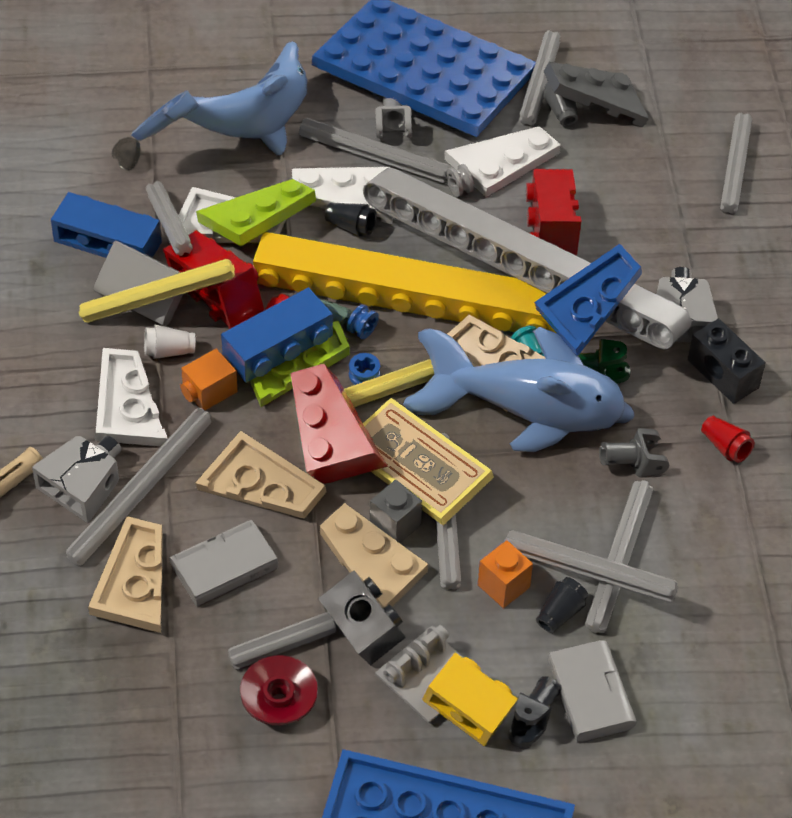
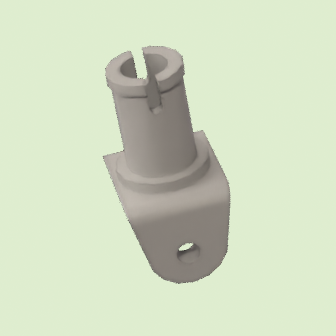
M383 97V106H379L375 110L376 139L383 138V131L405 130V138L412 137L411 108L407 105L402 106L395 99Z

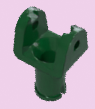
M601 339L596 353H580L578 355L584 366L609 377L616 384L623 383L630 378V365L624 361L627 358V346L621 341Z

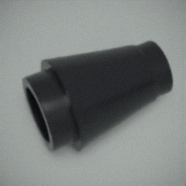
M330 202L325 211V220L358 236H362L364 234L369 235L374 230L377 213L368 204Z
M570 577L557 581L537 616L536 622L545 631L554 633L556 629L586 606L585 600L589 596L588 592L579 582Z

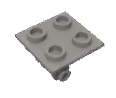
M441 625L429 627L375 672V675L428 723L432 722L440 713L422 701V698L430 683L455 652L460 655L446 642L449 634Z

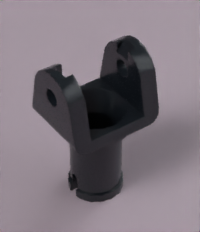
M543 676L539 678L530 696L520 692L508 734L510 741L518 747L531 746L544 734L552 709L550 705L561 692L559 684L554 679L549 686H546L550 677Z

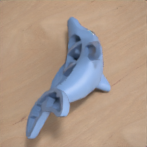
M295 42L287 43L276 62L255 86L236 93L216 97H193L186 90L156 110L132 132L131 136L136 140L142 141L157 134L173 122L185 118L208 130L226 136L260 138L276 155L283 154L287 143L285 123L296 112L307 94V76L298 60V45Z
M538 327L533 331L546 359L512 360L477 367L472 365L462 347L448 334L429 328L418 332V339L430 356L434 375L421 390L407 397L403 403L407 410L417 415H436L450 408L467 393L472 394L532 422L510 443L513 451L536 452L554 445L569 432L607 429L615 423H627L634 418V411L624 402L619 386L609 377L584 366L579 356L577 357L559 334L542 327Z

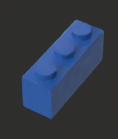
M71 192L67 193L51 218L54 242L107 258L115 241L121 242L153 258L162 243L160 220Z
M308 287L221 333L222 355L247 383L256 377L264 376L272 368L283 362L295 359L305 350L327 341L329 337L333 336V314Z

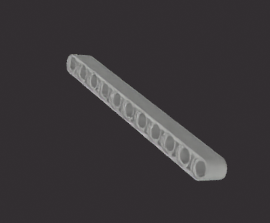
M386 168L363 187L364 198L373 208L546 293H549L591 264L397 169ZM636 284L632 286L605 321L661 349L670 348L691 326L690 315L683 307Z

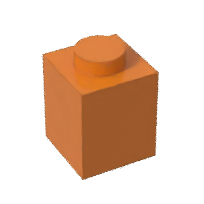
M217 348L181 368L183 383L180 384V388L184 397L190 403L194 401L204 411L238 392L237 371Z
M506 540L480 560L478 586L504 609L530 588L533 563Z

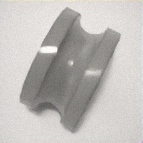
M465 164L459 165L457 170L454 168L447 170V182L450 190L456 197L461 196L463 191L470 193L474 190L471 172Z

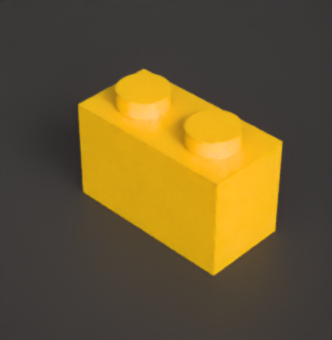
M456 652L430 683L422 698V701L483 746L487 744L518 700V698L512 695L511 689L506 684L498 680L493 681L481 672V668L475 661L467 657L462 658Z

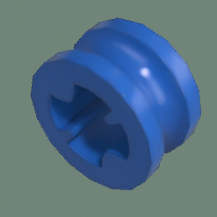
M361 304L352 312L347 323V330L351 333L357 332V336L360 339H366L374 331L379 320V314L376 311L369 312V308Z
M359 353L350 360L349 379L353 385L380 376V362L376 356L369 353ZM365 368H369V369H370V370H366L364 373H360V372H359V371H363Z

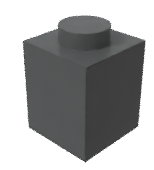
M396 479L370 500V522L397 542L401 543L421 526L422 500Z

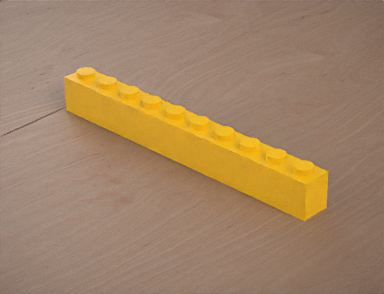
M270 232L262 234L253 260V266L259 276L257 284L266 287H276L301 292L309 287L315 295L335 300H346L362 303L367 306L383 307L399 312L415 313L461 322L468 315H471L500 331L516 332L525 326H535L536 328L542 327L555 332L536 310L534 303L547 293L513 277Z

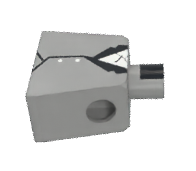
M677 267L672 270L671 277L659 279L656 294L683 307L691 318L690 329L676 342H691L692 335L718 319L709 282L705 279L692 278L689 268Z
M108 435L96 446L81 436H75L32 467L36 488L88 523L119 481L117 461L114 458L121 452V446L113 437Z

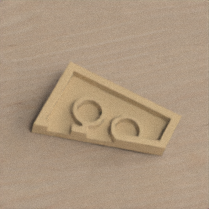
M468 315L448 333L462 347L466 356L475 367L512 360L546 359L543 355L533 351L525 344L507 337L501 331L471 315Z
M242 431L236 435L195 483L197 490L303 519L327 492L324 484Z
M345 503L320 525L321 536L341 565L345 566L350 573L355 570L363 580L370 577L383 593L378 600L384 608L388 604L393 606L428 572V564Z
M126 517L88 606L89 615L161 633L162 525Z

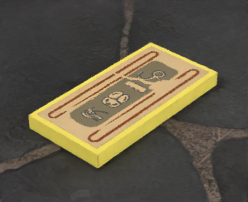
M392 398L363 423L388 467L371 472L388 485L395 479L422 500V510L441 525L447 523L494 478L491 469Z

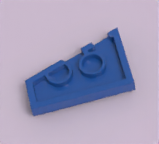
M618 244L535 301L536 310L578 357L642 275L641 266L621 244Z

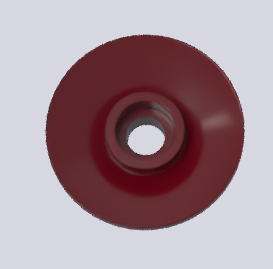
M284 655L269 656L255 662L245 672L240 684V697L246 711L256 720L269 725L280 726L299 721L311 711L318 695L317 680L312 670L302 661ZM276 694H283L286 696L283 699L273 698V696Z

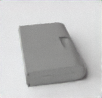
M115 241L95 282L94 291L107 296L181 272L121 242ZM183 294L132 310L163 326H167Z
M252 520L246 521L169 557V562L196 607L279 568L278 558Z
M606 640L590 642L548 654L550 668L555 681L561 688L560 696L578 743L623 732L636 726V718Z

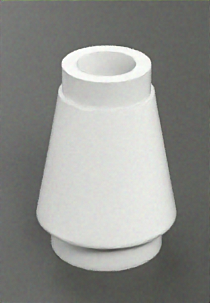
M154 325V328L145 329L144 352L145 355L153 356V359L195 352V333L160 325Z

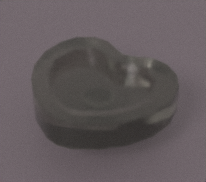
M125 137L114 145L111 152L112 157L118 160L119 166L122 169L130 171L137 165L141 151L140 142L132 137Z

